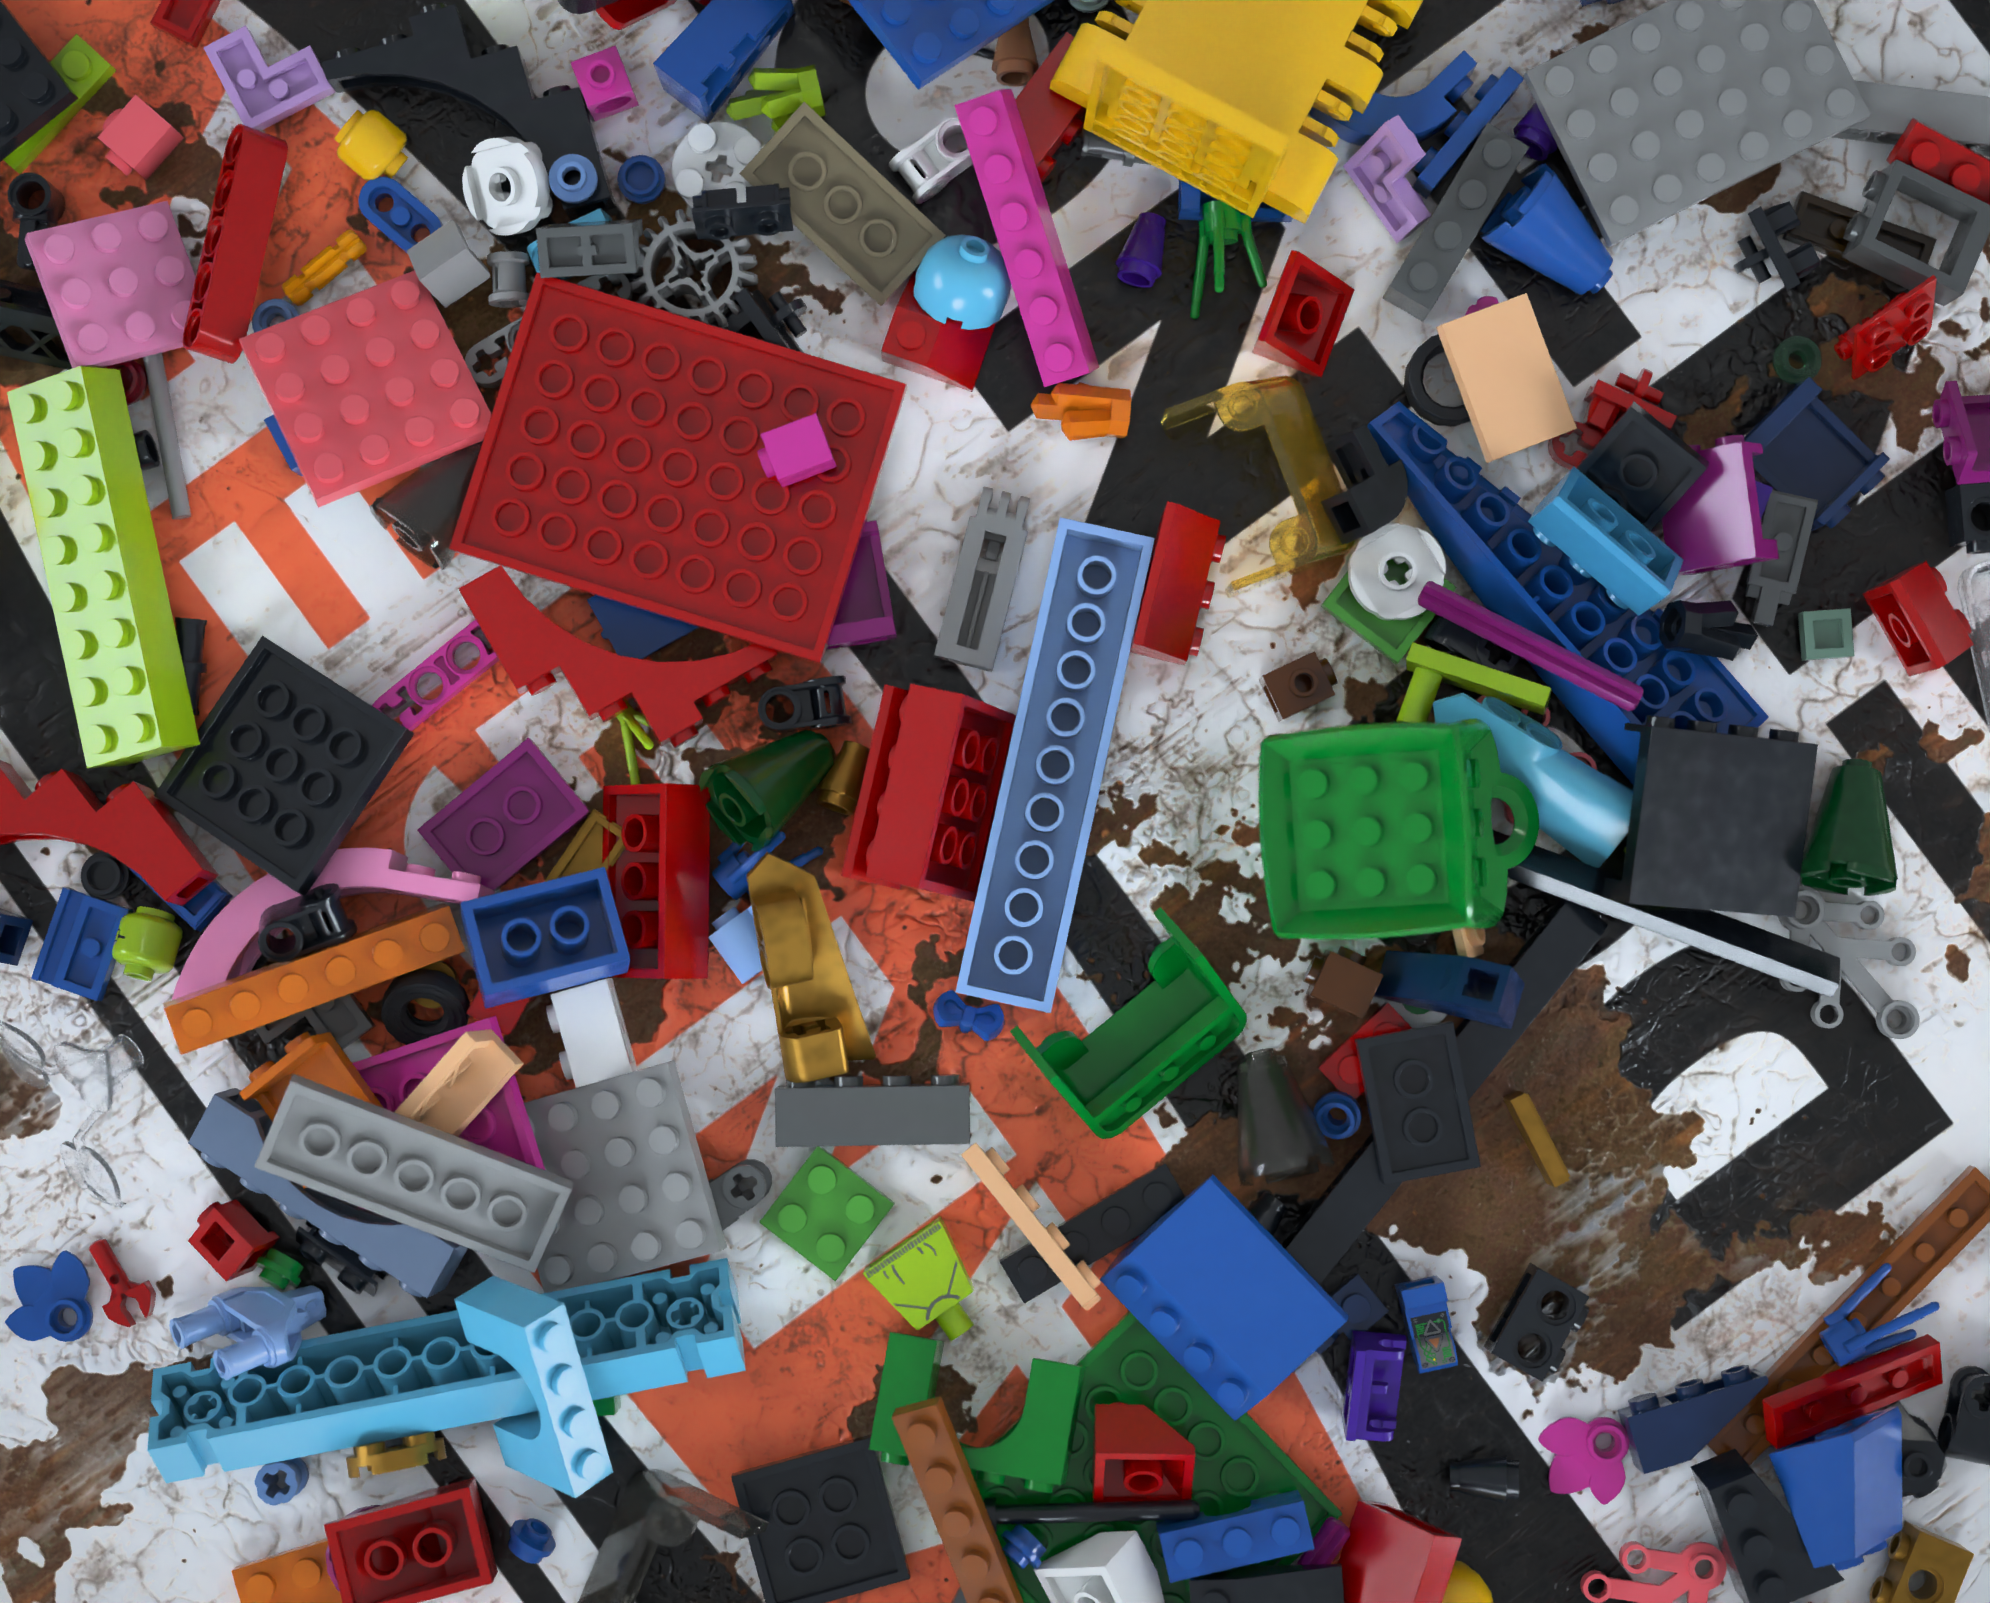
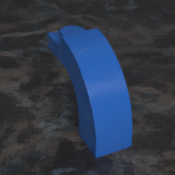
M1464 50L1422 90L1400 97L1386 96L1375 92L1364 113L1362 114L1352 109L1353 113L1349 121L1336 120L1312 107L1309 115L1314 120L1333 129L1340 139L1360 147L1385 122L1399 115L1407 128L1414 133L1418 143L1441 131L1451 122L1457 110L1447 99L1454 104L1472 87L1474 82L1469 77L1478 63Z

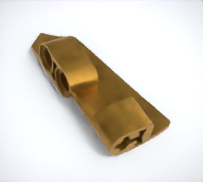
M766 852L746 876L761 967L768 989H771L785 1079L794 1083H805L849 1072L848 1061L873 1060L876 1058V1054L814 874Z

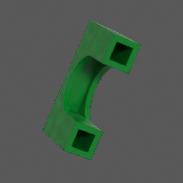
M890 1332L869 1450L882 1452L880 1461L909 1466L910 1462L892 1420V1415L898 1407L935 1398L945 1341ZM1040 1358L1032 1359L1025 1406L1022 1417L1014 1431L1003 1441L990 1447H974L959 1441L970 1469L977 1470L975 1479L1004 1484L1005 1477L1012 1476L1025 1479L1023 1488L1052 1493L1054 1485L1062 1486L1067 1483L1086 1367Z

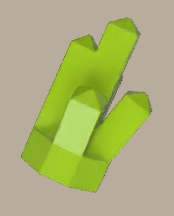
M815 64L796 69L754 68L748 77V81L753 89L746 91L744 96L730 98L726 107V113L734 121L765 114L772 119L771 128L776 132L803 102L819 116L826 115Z

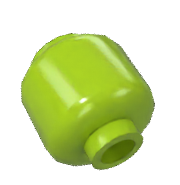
M139 906L136 913H129L122 917L113 945L112 956L114 960L125 966L123 974L139 980L152 981L154 973H168L173 969L183 933L182 929L174 923L175 916L173 914L155 908Z

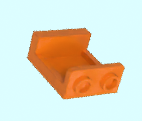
M305 1032L297 1036L284 1047L287 1055L277 1063L271 1060L255 1069L248 1076L251 1083L239 1092L244 1101L256 1099L272 1122L293 1074L384 1108L330 1032L313 1036L309 1032Z

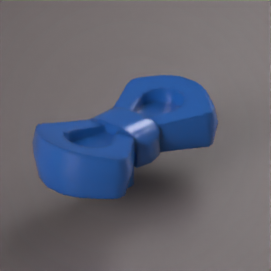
M953 990L940 995L934 1003L933 1015L939 1027L959 1026L962 1033H968L972 1030L984 1041H990L996 1038L1005 1026L1004 1014L998 1004L975 1008L966 1005Z

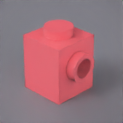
M136 94L123 109H116L107 117L103 124L104 131L97 137L110 148L105 157L127 176L134 169L146 180L184 138Z

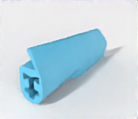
M1460 693L1433 702L1435 723L1454 724L1462 720L1476 718L1482 720L1490 727L1497 747L1501 773L1516 777L1530 790L1538 808L1539 829L1583 863L1599 868L1626 836L1629 828L1633 790L1564 751L1559 737L1547 727L1506 702L1491 696L1485 697L1479 703L1465 693Z

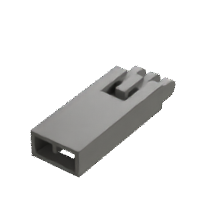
M983 487L976 517H969L934 653L935 658L989 672L993 671L1028 531L1023 530V525L1030 498L1021 496L1017 503L1016 514L1007 512L1012 493L1002 491L998 509L989 507L993 499V488ZM984 539L989 540L984 559L994 562L997 560L1000 544H1005L997 575L987 571L976 570Z

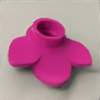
M1566 1417L1549 1424L1543 1429L1538 1437V1441L1547 1450L1556 1454L1552 1459L1548 1475L1551 1492L1571 1494L1589 1487L1595 1498L1603 1505L1608 1504L1621 1492L1626 1479L1622 1459L1626 1456L1629 1449V1439L1623 1425L1609 1417H1598L1588 1423L1574 1417ZM1601 1433H1609L1612 1438L1611 1444L1605 1449H1599L1596 1446V1438Z

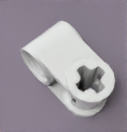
M950 117L944 120L921 139L903 148L888 164L893 172L898 171L913 190L912 198L916 204H921L932 198L949 181L973 164L968 148L961 153H953L945 148V143L950 136L959 133L963 134L958 117ZM915 165L919 168V170L921 171V173L924 175L925 178H922V176L919 174V172H918V171L916 170V168L914 167Z

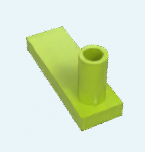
M1412 642L1406 658V667L1408 671L1414 673L1396 722L1426 723L1441 682L1486 697H1495L1507 704L1540 715L1545 714L1551 696V688Z

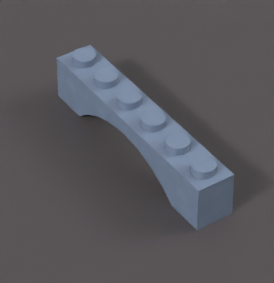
M238 1088L214 1094L188 1144L202 1152L201 1157L204 1161L218 1168H227L241 1177L240 1182L247 1189L255 1193L267 1194L280 1203V1209L287 1215L296 1219H305L319 1228V1234L327 1241L336 1245H345L359 1254V1260L367 1267L377 1271H385L399 1280V1286L407 1293L416 1297L429 1298L446 1289L465 1255L467 1247L372 1211L358 1208L353 1204L311 1188L304 1189L298 1183L255 1168V1163L273 1122L258 1101L255 1099L244 1101L239 1094L241 1090Z

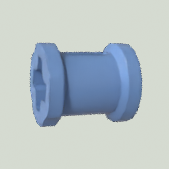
M300 1457L264 1465L257 1472L255 1478L258 1497L264 1503L272 1506L291 1501L295 1495L299 1494L306 1487L309 1479V1470L306 1463ZM280 1470L287 1474L285 1478L287 1486L284 1488H280L277 1485L279 1480L277 1473Z

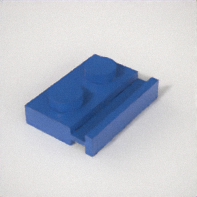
M63 887L31 979L51 984V986L95 1001H102L116 963L112 956V949L120 921L124 915L133 913L134 910L69 887Z

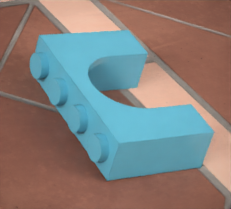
M494 1275L454 1299L467 1342L493 1352L508 1361L526 1382L539 1410L505 1417L493 1424L505 1466L574 1498L613 1473L564 1303Z

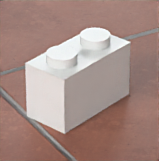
M612 978L550 994L553 1004L547 1005L546 1011L553 1033L561 1032L566 1051L559 1052V1058L566 1080L574 1079L575 1087L578 1088L638 1070Z

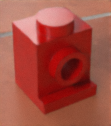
M234 1199L224 1204L215 1202L207 1207L198 1217L197 1223L200 1226L189 1238L188 1242L227 1282L253 1271L257 1267L255 1263L259 1256L265 1257L269 1249L273 1247L280 1237L274 1231L268 1233Z

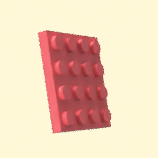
M415 270L239 339L242 351L318 508L484 440L492 414L430 291L419 281Z

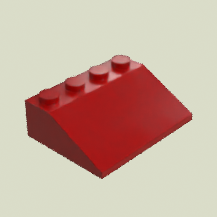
M910 684L908 695L905 696L900 706L899 718L901 727L897 743L893 745L889 753L888 767L890 774L886 791L881 794L877 805L879 821L875 839L870 842L866 852V863L868 866L866 877L975 902L1016 715L964 694Z

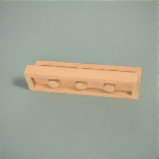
M492 1029L465 1032L394 1113L458 1137L524 1063Z

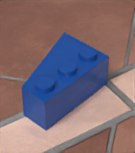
M712 0L653 63L663 90L706 123H709L795 13L792 0Z

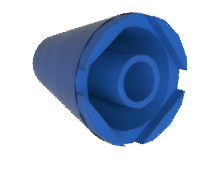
M1546 163L1539 165L1520 180L1526 186L1520 188L1514 195L1508 192L1498 203L1483 224L1481 231L1484 234L1480 235V237L1492 247L1579 295L1587 291L1595 294L1612 277L1613 272L1609 268L1613 263V258L1555 171Z

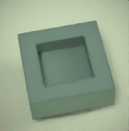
M1851 608L1798 613L1802 661L1850 658L1855 656Z

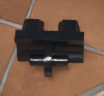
M1790 201L1772 206L1765 211L1760 206L1748 213L1765 248L1758 251L1751 235L1738 241L1737 243L1745 259L1733 265L1737 274L1751 268L1758 284L1772 278L1764 263L1766 259L1770 258L1787 291L1801 285L1799 279L1816 269L1821 264V261L1810 241L1785 254L1777 237L1801 225Z
M744 288L734 296L741 311L737 315L731 311L726 315L728 330L746 336L758 330L766 342L804 353L786 328L787 326L795 338H799L806 333L807 329L799 317L808 307L801 298L788 304L780 291L776 292L768 299L777 311L775 313L759 290L750 292L748 288Z

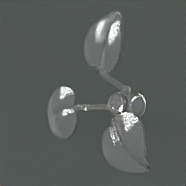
M0 1020L1 1050L11 1068L22 1080L33 1087L44 1089L50 1084L48 1075L53 1076L61 1073L78 1091L83 1101L93 1109L74 1135L73 1143L64 1141L60 1144L61 1158L67 1172L83 1191L102 1203L122 1208L127 1203L121 1201L120 1188L113 1170L95 1150L86 1146L85 1137L101 1114L107 1113L112 1108L113 1096L124 1088L121 1081L144 1064V1057L140 1049L124 1034L117 1035L99 1050L87 1049L69 1042H60L53 1048L56 1064H52L46 1061L44 1051L33 1038L15 1026Z

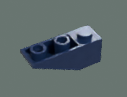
M1387 950L1380 970L1383 977L1374 997L1512 1029L1525 983L1511 966L1467 956Z
M1739 1365L1723 1370L1720 1373L1722 1378L1708 1383H1703L1702 1379L1688 1380L1674 1386L1676 1392L1657 1397L1656 1393H1647L1629 1399V1407L1619 1409L1617 1412L1621 1425H1623L1627 1432L1629 1451L1634 1466L1643 1474H1647L1692 1460L1769 1383L1767 1375L1755 1368L1750 1369L1749 1365Z

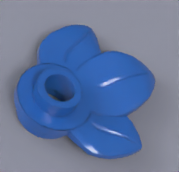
M67 1250L62 1251L56 1258L52 1269L39 1265H26L14 1269V1286L22 1307L16 1309L5 1321L11 1331L28 1341H37L52 1336L59 1341L71 1342L87 1334L93 1323V1310L86 1299L90 1286V1277L84 1264L75 1254ZM66 1308H71L76 1312L77 1320L74 1325L67 1324L63 1319V1312Z

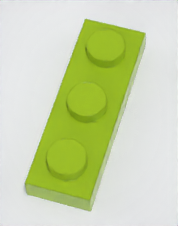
M77 34L51 60V64L78 99L3 159L19 174L33 162L117 71Z

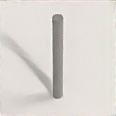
M158 353L143 357L171 515L172 519L178 520L189 518L192 515L163 355Z

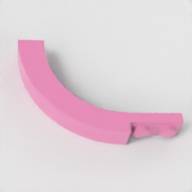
M369 847L337 849L311 887V889H314L324 884H338L342 892L339 899L359 894L388 893L460 905V902L495 894L494 890L480 884V876L453 871L451 879L434 877L436 869L416 864H407L408 857L394 850ZM268 873L233 898L212 920L198 939L182 969L172 1000L251 972L256 961L262 955L258 945L261 915L270 906L298 897L301 894L295 892ZM285 927L274 928L269 933L276 938Z

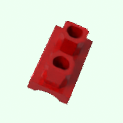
M1645 368L1641 370L1636 379L1620 372L1614 385L1621 389L1598 379L1593 387H1589L1584 401L1589 404L1586 408L1583 423L1605 434L1612 427L1616 416L1621 417L1633 402L1637 403L1669 430H1671L1677 416L1655 406L1661 401L1664 392L1649 386L1653 372Z

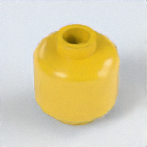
M357 110L334 138L339 143L337 148L338 158L366 181L377 179L382 174L393 178L408 159L401 152L407 142L406 134L377 110H369L364 114Z

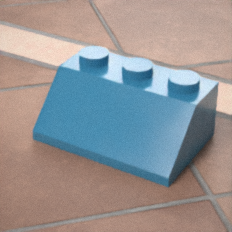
M1574 466L1536 506L1528 520L1533 526L1535 535L1543 543L1550 547L1557 546L1570 557V563L1578 573L1586 578H1595L1606 588L1608 597L1622 609L1630 608L1638 616L1667 597L1672 591L1684 559Z

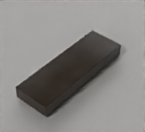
M1801 191L1797 195L1793 207L1801 225L1784 233L1782 239L1800 246L1810 241L1815 251L1859 266L1843 258L1842 255L1848 244V240L1844 239L1845 230L1853 216L1857 212H1861ZM1883 220L1876 236L1877 240L1926 264L1929 263L1937 240Z

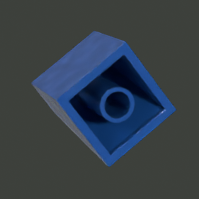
M1898 1406L1862 1415L1769 1454L1814 1568L1834 1564L1836 1571H1842L1858 1566L1865 1562L1863 1556L1884 1550L1888 1547L1886 1539L1902 1530V1415Z

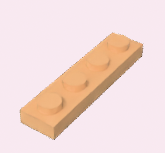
M975 1142L964 1151L961 1156L1078 1303L1086 1311L1098 1303L1102 1298L1095 1288L1101 1284V1281L1084 1260L1077 1265L1072 1262L1064 1252L1071 1245L1053 1222L1044 1227L1034 1214L1040 1208V1205L1023 1184L1016 1190L1004 1177V1174L1010 1168L996 1150L991 1147L988 1151L984 1152Z

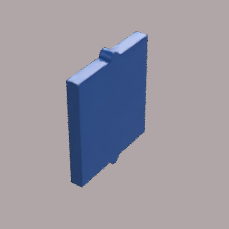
M597 595L587 599L603 628L601 636L606 640L609 639L617 655L645 659L698 629V626Z

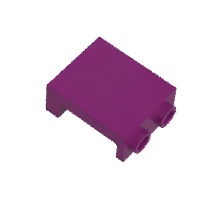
M1946 381L1940 399L1934 401L1932 408L1934 426L1941 428L1944 437V461L1946 465H1952L1957 484L1990 482V395L1961 396L1957 381Z
M1731 435L1715 439V447L1701 450L1700 445H1689L1710 463L1703 474L1662 518L1665 544L1684 559L1678 575H1697L1779 559L1777 540L1764 539L1762 534L1752 456L1763 454L1762 444L1745 442L1744 435Z
M866 519L826 651L897 639L877 521L867 522Z

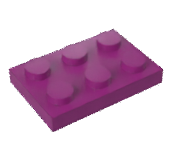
M527 738L418 828L417 831L451 872L457 871L480 876V884L496 892L592 811L533 740Z

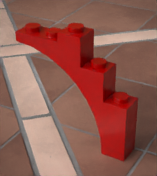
M502 565L458 588L519 695L527 690L531 696L545 691L557 682L554 675L562 671L590 721L600 716L601 720L606 722L628 709L625 701L633 698L661 747L671 742L673 747L677 748L698 736L699 732L696 727L703 723V717L696 707L697 704L703 701L706 708L711 707L731 695L732 693L728 687L745 678L747 683L751 684L773 671L770 663L777 658L776 650L757 644H751L733 653L698 661L655 662L617 655L585 643L551 622L523 596Z
M0 760V846L19 841L62 840L92 846L109 853L140 874L164 901L179 906L185 905L219 876L162 801L154 796L155 792L151 788L135 781L131 784H123L107 796V803L103 805L81 776L61 769L42 777L36 783L35 791L32 792L12 765Z

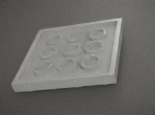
M674 1060L524 1102L545 1171L573 1181L572 1191L537 1266L544 1293L610 1281L720 1252L727 1248Z

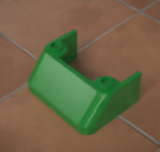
M1161 907L1153 912V914L1170 935V938L1157 945L1149 959L1148 971L1155 981L1081 1041L1071 1031L1053 1033L1047 1036L1041 1045L1036 1048L1018 1026L1010 1031L1049 1082L1094 1134L1101 1139L1113 1138L1125 1131L1237 1038L1247 1022L1245 1011L1212 966Z

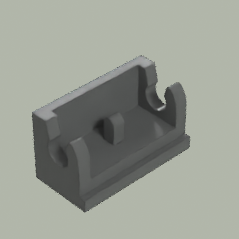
M642 219L547 224L537 228L536 236L541 278L637 273L638 267L644 263V253L639 250V237L643 234Z

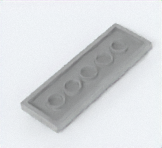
M296 1074L292 1075L254 1166L255 1168L533 1273L537 1269L573 1187V1181Z

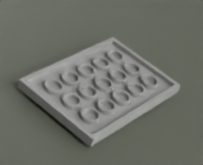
M1669 0L1526 71L1523 75L1608 248L1871 116L1814 0Z

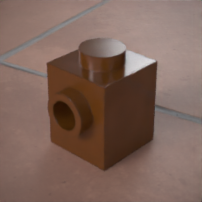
M1315 651L1258 679L1278 722L1330 699L1335 695L1332 686L1338 684L1326 658L1319 660Z
M1340 946L1337 953L1325 950L1322 958L1315 955L1307 968L1303 982L1310 984L1306 992L1307 995L1353 1016L1364 1019L1383 974L1363 966L1367 957Z

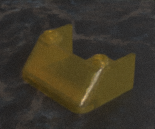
M1280 375L1238 382L1165 409L1161 420L1164 431L1217 411L1221 422L1233 431L1246 432L1264 425L1298 514L1283 520L1271 532L1269 549L1275 565L1231 581L1225 589L1228 599L1339 558L1352 548L1356 540L1342 545L1321 504V501L1339 492L1342 488L1305 391L1297 380L1289 376Z

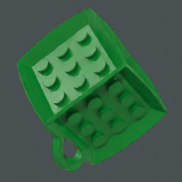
M1474 718L1462 720L1454 724H1363L1307 730L1289 734L1278 733L1267 736L1260 743L1259 830L1264 881L1273 932L1282 939H1371L1425 934L1464 927L1483 929L1494 926L1504 914L1508 869L1523 862L1536 843L1539 832V813L1535 799L1526 785L1512 775L1501 773L1497 747L1490 727L1482 720ZM1492 798L1501 799L1506 802L1514 816L1512 834L1505 842L1497 845L1494 842L1492 829Z

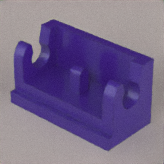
M1352 1330L1342 1412V1423L1346 1441H1356V1439L1370 1441L1393 1440V1429H1396L1397 1423L1396 1415L1404 1352L1407 1343L1406 1335Z

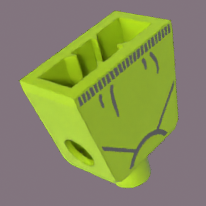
M940 1216L865 1267L863 1274L866 1279L916 1330L921 1329L935 1319L948 1339L952 1341L974 1325L959 1303L973 1292L974 1287L948 1229Z

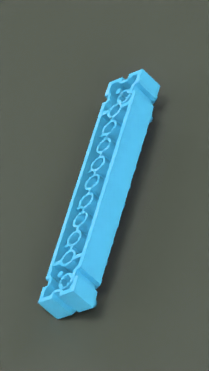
M727 1258L689 1265L690 1275L673 1278L670 1269L542 1294L565 1305L592 1400L688 1382L687 1373L694 1370L704 1369L707 1378L746 1371L743 1338L738 1326L741 1323L739 1295ZM458 1310L302 1340L293 1360L274 1368L265 1367L262 1364L233 1376L227 1381L220 1377L213 1358L210 1361V1368L197 1371L192 1362L153 1369L151 1402L159 1416L150 1417L147 1451L165 1482L171 1483L205 1476L207 1466L220 1463L223 1471L227 1472L539 1410L526 1382L508 1361L493 1352L467 1342Z

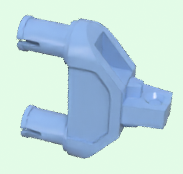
M314 1285L286 1292H280L274 1287H239L213 1296L208 1302L207 1307L182 1317L171 1319L169 1327L171 1336L180 1349H184L190 1344L215 1334L226 1336L236 1341L237 1343L223 1349L219 1348L213 1353L217 1372L222 1379L224 1378L227 1381L233 1376L262 1364L265 1367L274 1368L293 1360L302 1343L301 1331L325 1318L327 1315L323 1292Z

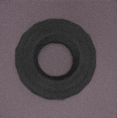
M417 969L393 979L383 996L381 1018L386 1030L397 1041L408 1045L467 1025L469 1015L466 1012L470 1007V1001L465 989L453 977L437 970ZM417 998L431 999L442 1006L444 1014L437 1020H421L409 1013L407 1005L410 1001Z

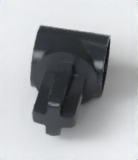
M23 173L14 178L10 183L8 200L13 208L12 221L20 224L17 254L18 267L29 271H36L25 242L26 234L57 226L65 211V199L60 190L36 173ZM44 190V202L36 209H29L28 203L31 195L36 191Z

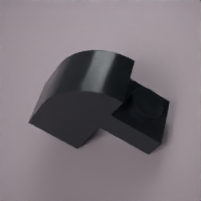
M1367 424L1324 444L1346 486L1344 489L1320 502L1342 545L1371 534L1394 520L1402 511L1408 492L1407 475L1402 460L1389 465L1386 464Z

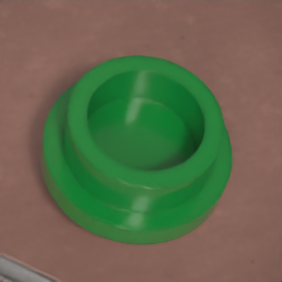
M270 1248L266 1256H259L255 1263L262 1269L259 1278L279 1290L284 1291L287 1285L298 1287L301 1282L298 1276L304 1267L280 1251Z

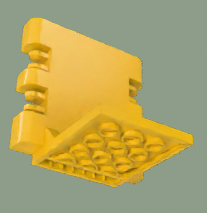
M1114 0L1117 4L1139 15L1135 24L1109 11H1099L1095 21L1100 27L1089 23L1081 24L1050 82L1049 89L1087 109L1083 129L1226 203L1251 218H1254L1261 203L1264 202L1305 224L1338 162L1337 156L1326 147H1335L1339 140L1338 135L1333 129L1310 118L1308 114L1312 107L1341 121H1349L1353 113L1352 109L1363 114L1384 75L1382 70L1375 64L1381 61L1384 53L1377 44L1353 32L1356 24L1358 23L1381 36L1393 37L1398 28L1396 24L1408 30L1423 0Z

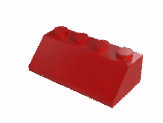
M884 685L841 876L902 890V885L866 877L868 869L866 852L870 842L875 839L879 821L877 805L881 794L886 791L890 774L888 767L889 753L893 745L897 743L901 727L899 718L900 706L909 692L898 687Z
M672 783L603 786V815L606 816V820L609 822L608 829L603 827L602 864L608 856V869L606 873L630 956L628 973L608 978L708 979L710 814L705 805L710 801L708 787L701 791L699 785ZM613 821L622 827L621 837L625 849L615 864L609 866V853L620 839V837L609 831V823Z

